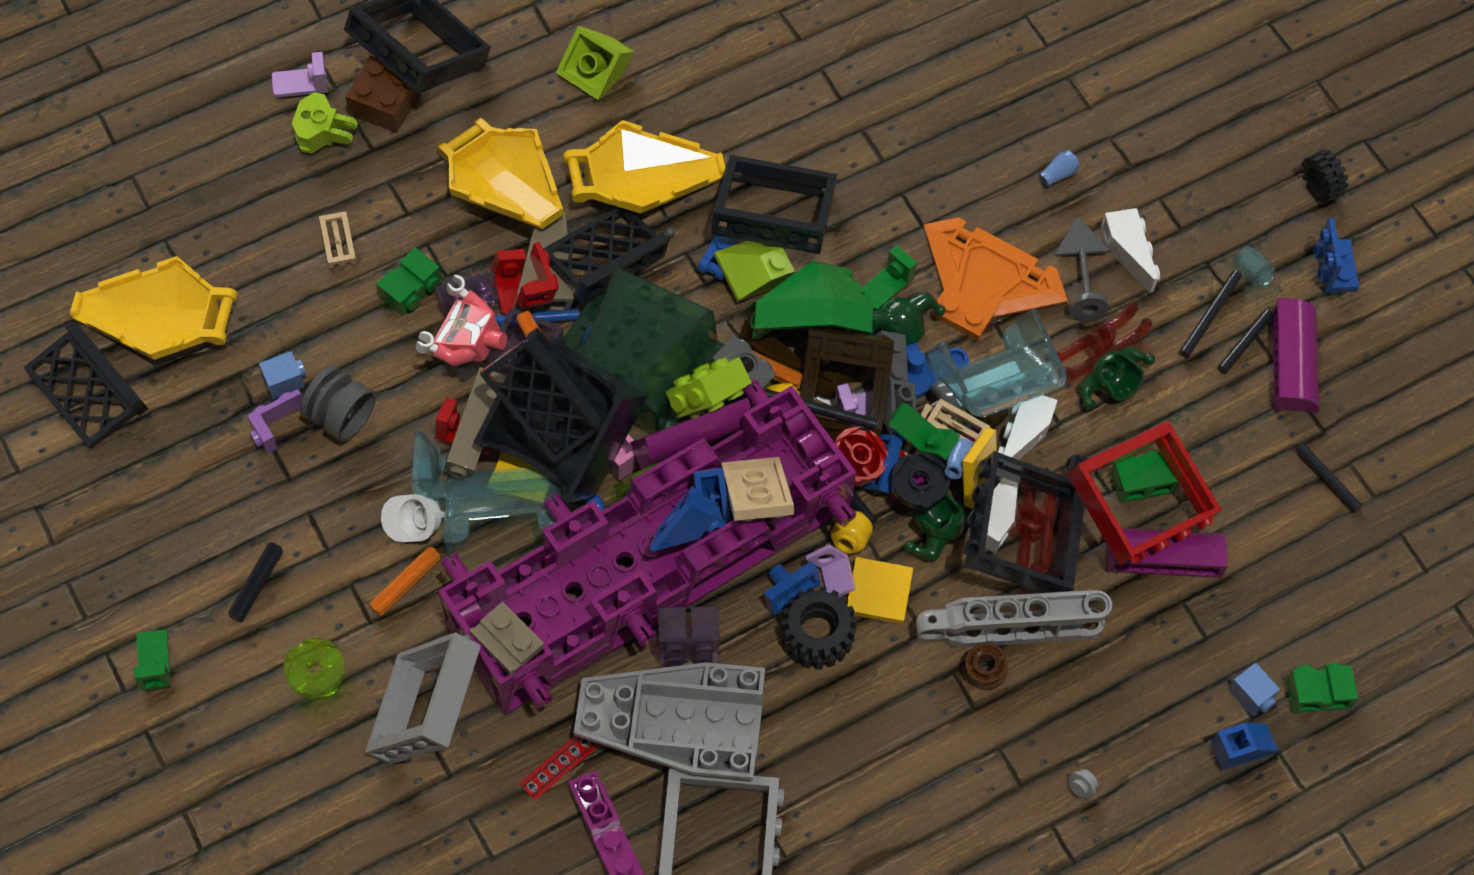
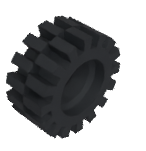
M1323 149L1303 159L1304 161L1301 162L1303 166L1301 172L1304 173L1302 178L1303 181L1306 180L1307 182L1305 185L1307 189H1311V195H1316V200L1327 202L1347 191L1346 188L1349 183L1346 180H1348V175L1344 174L1346 169L1341 167L1340 164L1342 162L1340 159L1336 160L1334 152L1331 153V150Z

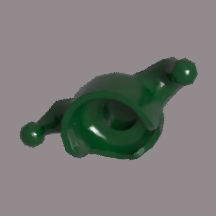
M930 292L920 293L909 299H891L880 310L873 311L872 333L869 335L874 336L876 329L880 328L882 331L905 335L906 345L914 343L925 335V325L922 317L924 309L930 307L934 310L936 316H943L946 308L940 305Z
M1125 346L1119 351H1109L1102 354L1096 360L1093 371L1078 386V393L1083 400V407L1087 410L1094 408L1095 401L1091 399V395L1098 391H1102L1117 401H1124L1137 392L1144 378V370L1135 361H1143L1146 365H1152L1156 360L1154 354H1145L1130 346Z
M962 484L956 486L954 490L955 494L959 496L960 503L956 502L947 493L944 500L937 506L932 507L931 510L927 512L918 511L915 514L914 522L927 537L926 546L919 547L916 546L915 542L907 541L904 544V550L907 553H914L928 562H935L941 555L946 543L953 541L961 535L969 515L974 510L973 508L966 507L964 504Z

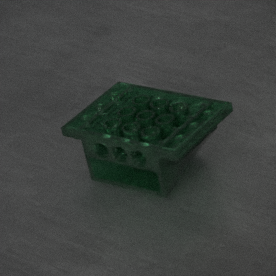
M617 267L614 269L607 290L587 303L561 340L563 344L648 395L635 422L656 432L691 418L689 414L678 418L665 392L675 387L673 381L687 374L691 377L694 374V369L709 363L713 356L725 345L718 341L713 310Z

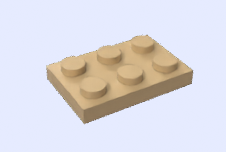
M779 457L721 463L734 521H751L757 518H781L787 515H794V504Z

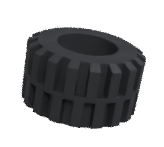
M814 587L808 588L806 594L801 590L796 593V599L791 598L788 601L787 608H784L780 631L782 645L785 644V651L788 655L793 653V660L796 663L802 660L804 661V667L810 668L811 664H815L816 669H823V664L826 663L828 667L835 666L836 659L841 662L845 658L846 653L850 652L854 642L857 621L856 617H854L855 611L853 607H847L848 600L844 596L841 599L838 598L839 592L832 590L831 593L826 592V587H820V591H815ZM822 618L832 624L835 632L826 638H814L808 635L801 625L808 619Z

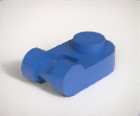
M716 236L705 255L701 258L697 271L703 274L711 273L715 275L716 279L724 281L725 276L719 265L713 263L716 260L713 254L716 251L738 244V241L733 238Z

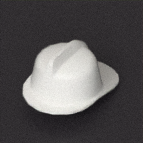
M418 494L400 495L390 498L384 504L381 511V523L388 537L394 541H423L438 530L442 518L446 516V512L441 511L437 502L432 498Z

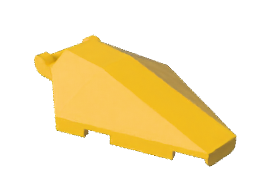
M479 118L473 122L474 126L447 144L443 142L437 146L439 155L449 162V189L452 196L544 229L564 215L537 129L507 128L504 130L491 127L484 119Z
M622 120L604 136L599 138L598 142L587 149H572L564 152L563 159L569 169L573 186L571 195L574 202L583 203L588 199H594L637 213H643L722 180L726 171L723 155L721 152L716 154L700 149L699 143L660 132L659 136L641 131L643 126ZM584 162V175L587 186L583 185L579 163Z
M176 256L158 262L157 268L142 273L137 269L98 282L97 288L82 293L77 291L70 315L74 320L155 360L203 342L224 345L227 338L225 331L232 304L237 300L238 292L231 288L211 286ZM218 300H222L218 309Z

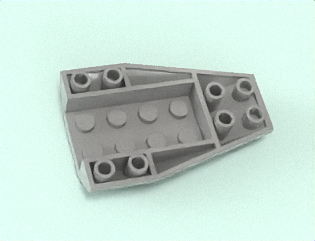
M704 662L582 678L574 735L692 775L753 780L760 735L765 668Z

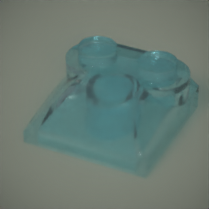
M415 430L411 479L413 494L432 498L439 504L440 498H445L446 482L441 480L442 472H447L444 469L447 454H442L441 448H435L421 430Z

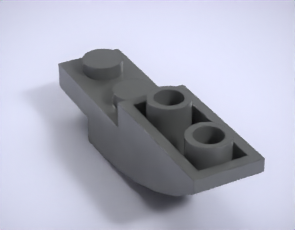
M881 330L875 336L881 337L884 334L895 341L883 422L890 434L898 435L888 424L901 403H907L916 411L915 383L908 382L905 335ZM871 367L874 387L876 368Z

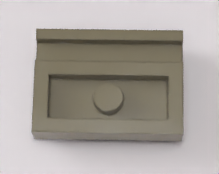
M501 602L480 620L476 627H472L469 630L470 635L510 676L514 675L518 668L523 667L545 648L540 638L504 602Z

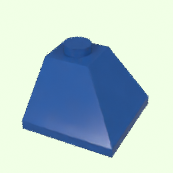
M692 486L656 529L649 548L655 552L699 539L705 531L710 534L720 521L717 518L720 507Z

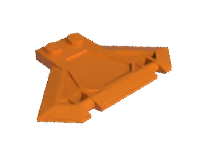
M959 217L923 225L943 287V292L937 302L946 308L943 316H936L933 309L930 311V316L979 341L993 318L1068 302L1058 270L1048 265L1045 271L1038 268L1036 265L1039 259L978 227H976L973 233L964 228L967 221ZM957 238H960V239L966 241V243L964 244V243L958 241ZM1029 276L1036 278L1038 282L1031 280Z

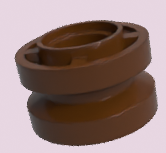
M981 643L974 646L968 652L965 661L966 675L973 686L982 690H992L999 687L1005 681L1008 672L1007 657L1000 647L991 643ZM983 662H990L994 665V668L990 671H983L979 668V665Z

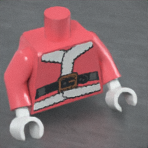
M454 275L453 281L460 288H453L450 284H447V292L451 296L460 295L462 300L456 299L435 339L431 333L423 331L419 334V339L427 344L417 341L415 347L422 354L429 351L433 352L432 355L452 366L472 361L482 362L486 359L491 348L500 350L505 348L507 335L500 332L496 315L488 304L471 289L467 291L464 288L465 281L461 276Z

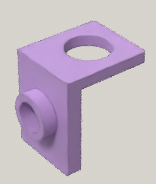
M827 545L806 555L807 561H811L822 569L825 587L827 588L826 592L831 593L832 590L839 592V598L856 589L847 554L832 545ZM832 554L829 558L819 559L822 555Z

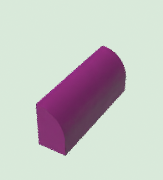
M1278 298L1272 310L1274 409L1319 413L1317 310L1314 305L1307 301Z
M748 398L728 403L715 411L705 412L697 417L631 441L630 443L640 469L660 463L702 438H705L710 443L742 429L743 413L751 409Z
M1122 528L1132 547L1167 531ZM1193 532V534L1179 542L1176 538L1169 540L1171 545L1157 553L1153 549L1146 552L1148 557L1132 565L1131 561L1119 565L1105 541L1106 572L1222 578L1227 569L1226 539L1223 533Z

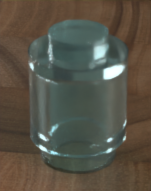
M1246 246L1235 256L1234 262L1237 264V269L1254 286H1259L1260 284L1265 286L1273 279L1275 266L1257 248L1253 249L1251 246Z

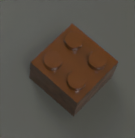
M369 56L345 98L349 115L398 133L420 94H416L378 59Z

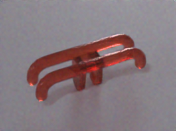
M1132 301L1120 315L1109 322H1105L1099 328L1090 331L1087 335L1059 352L1050 350L1047 354V361L1054 365L1060 364L1085 349L1091 356L1090 358L1072 369L1067 366L1061 369V378L1063 380H1075L1092 370L1096 360L1102 354L1109 351H1119L1123 347L1131 346L1142 339L1151 329L1152 321L1149 318H1144L1133 332L1114 343L1115 331L1128 323L1138 311V303Z
M1023 485L1024 502L1017 505V511L1022 516V519L1016 520L1015 526L1021 533L1017 565L1029 568L1031 541L1041 539L1039 562L1032 563L1030 569L1046 574L1051 562L1056 497L1045 493L1042 513L1035 506L1036 489Z

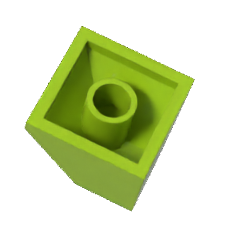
M578 26L556 73L595 99L600 100L624 74L634 51L612 37Z
M745 241L716 251L713 254L737 302L772 290L795 272L782 247Z

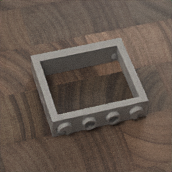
M454 632L453 634L398 653L365 753L386 763L394 764L448 748L481 645L472 641L469 635L462 636ZM441 667L423 725L406 730L424 673Z
M669 768L659 875H672L680 785L767 792L768 806L762 875H772V866H778L780 848L774 847L775 836H781L782 818H776L777 807H783L784 789L778 788L779 778L754 776L753 780L692 775Z

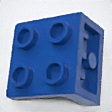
M1328 219L1325 227L1320 230L1318 242H1315L1313 247L1314 258L1318 259L1319 262L1318 281L1323 284L1324 293L1357 292L1359 283L1351 239H1338L1335 219Z

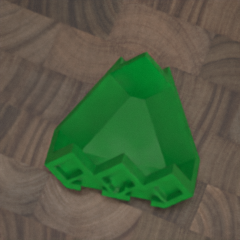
M811 261L744 310L754 312L751 318L753 339H759L774 329L837 327L847 329L851 333L869 335L872 333L873 304L870 300L864 299L865 292L859 282L853 281L851 269Z

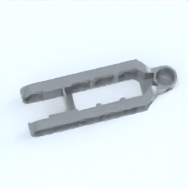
M1099 590L961 598L946 604L945 609L926 610L919 614L916 618L917 636L923 640L946 639L952 646L958 648L974 647L981 643L1014 645L1092 640L1100 636L1105 626V619L1108 618L1112 610V601L1107 593ZM1093 600L1100 601L1104 605V611L1101 613L1098 609L1089 607L1088 603ZM1032 604L1043 606L1042 610L1029 611V606ZM1002 606H1011L1015 611L999 612V609ZM975 607L985 611V613L970 614L969 612ZM1097 622V628L1093 630H1088L1082 625ZM1039 626V631L1032 634L1026 632L1024 628ZM997 628H1010V633L999 635L995 630ZM967 630H981V634L977 637H970L965 632Z

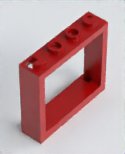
M1169 420L1078 464L1067 473L1068 478L1119 565L1131 561L1132 565L1148 557L1146 552L1153 549L1157 553L1170 546L1169 540L1176 538L1179 542L1193 534L1191 529L1198 526L1202 530L1214 523L1212 518L1222 511ZM1156 444L1198 515L1132 547L1091 475Z

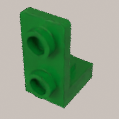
M897 245L889 251L887 266L862 287L865 292L863 297L871 301L874 311L880 310L886 302L891 300L914 279L917 262Z
M907 403L900 404L888 424L894 432L919 452L932 454L940 460L948 458L960 437L953 429L936 428Z
M157 630L138 633L136 635L138 666L134 667V679L140 691L171 687L167 631Z

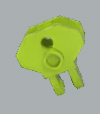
M315 92L299 101L292 121V127L295 131L294 137L301 152L310 154L325 145L332 146L333 142L350 144L353 140L352 134L341 129L353 131L358 125L357 120L353 117L337 114V110L330 107L325 94Z

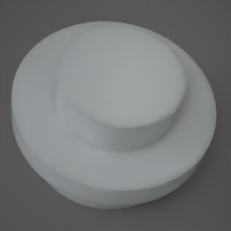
M1081 769L1069 776L1070 788L1076 796L1090 799L1095 795L1098 781L1091 772Z

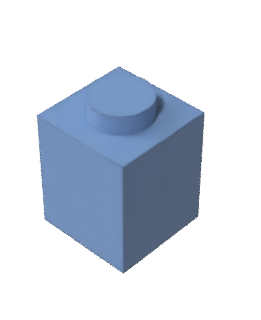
M291 351L259 363L263 379L272 400L286 392H293L304 388L302 377L306 375V371L300 359L295 361Z
M1254 663L1233 680L1228 690L1247 712L1253 716L1260 710L1266 713L1277 703L1275 697L1280 688L1257 663Z

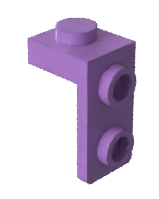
M299 390L286 392L276 401L268 405H261L255 408L251 414L247 415L253 430L249 434L256 447L262 445L266 454L277 450L274 436L267 425L300 409L303 397Z

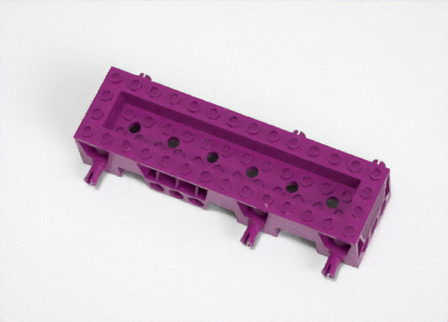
M752 380L753 386L749 384L742 390L754 408L743 413L742 429L712 447H710L705 438H702L633 478L626 497L602 511L592 501L571 513L560 494L553 495L555 501L549 497L544 502V506L556 522L542 530L543 545L497 571L490 560L473 571L468 572L457 553L450 554L451 561L448 556L442 560V567L445 568L453 580L452 583L438 590L443 622L451 634L456 632L462 636L469 635L472 641L478 643L470 635L469 630L472 627H476L480 620L501 602H504L518 617L526 616L532 621L529 628L544 643L545 648L523 667L518 668L512 676L482 646L480 647L474 669L504 715L509 714L530 700L533 701L536 708L543 707L542 701L547 705L553 698L548 692L550 688L635 637L640 646L647 644L646 639L650 643L656 637V633L651 629L652 627L835 517L841 526L847 524L846 519L848 522H851L856 517L855 511L851 509V502L857 472L793 386L769 398L759 382ZM780 458L794 504V515H787L781 518L767 517L751 521H734L730 507L731 522L721 528H715L710 534L705 531L699 539L655 552L649 548L656 529L692 486L695 488L693 472L721 468L722 462ZM621 557H629L633 560V564L629 568H621L617 565V561ZM577 586L582 589L583 593L578 598H570L566 591L570 587Z

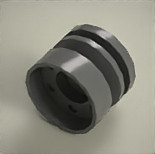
M331 365L323 369L305 391L300 405V413L306 419L312 420V423L315 425H324L327 433L345 442L355 436L368 420L375 406L376 392L357 380L353 382L349 374Z

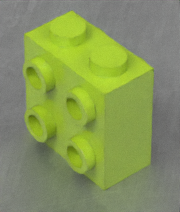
M723 357L711 363V367L709 363L697 367L693 370L694 374L691 377L687 374L673 381L675 387L665 393L678 418L688 414L691 418L705 413L707 410L712 412L724 406L723 401L726 398L730 401L744 394L742 389L752 382L740 357L729 361L727 357Z

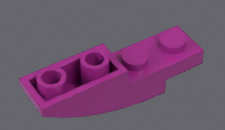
M594 770L568 781L580 815L605 872L608 875H644L597 771Z

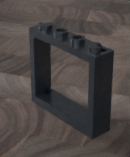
M373 0L351 8L344 27L345 32L416 94L484 68L491 46L437 0ZM412 12L460 55L428 67L380 26L379 23Z
M730 155L713 212L711 235L821 254L834 198L837 174ZM735 172H740L741 175H735ZM737 181L823 197L817 224L725 208L732 182ZM720 221L726 222V227L719 226ZM809 238L817 239V244L809 242Z
M992 452L979 462L976 474L979 477L977 487L972 496V501L975 503L973 513L968 522V527L971 529L969 539L964 548V554L966 555L965 567L1040 593L1071 592L1074 590L1085 505L1069 478L999 452ZM996 475L1062 499L1052 576L985 553Z

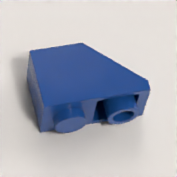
M1245 722L1218 731L1211 742L1222 771L1279 751L1266 723Z

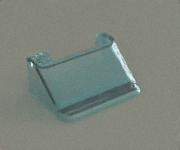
M1035 308L1029 310L1020 320L1006 328L1003 334V344L1007 350L956 367L945 341H942L925 356V361L931 373L942 381L955 398L976 417H986L1056 391L1065 384L1067 379L1065 369Z
M535 467L477 471L473 473L472 478L466 477L465 479L451 476L446 483L444 519L445 545L449 557L450 554L456 553L455 543H460L468 537L470 532L469 520L537 514L540 530L542 531L556 521L544 506V502L549 497L555 501L553 498L554 494H560L562 497L563 490L555 481Z

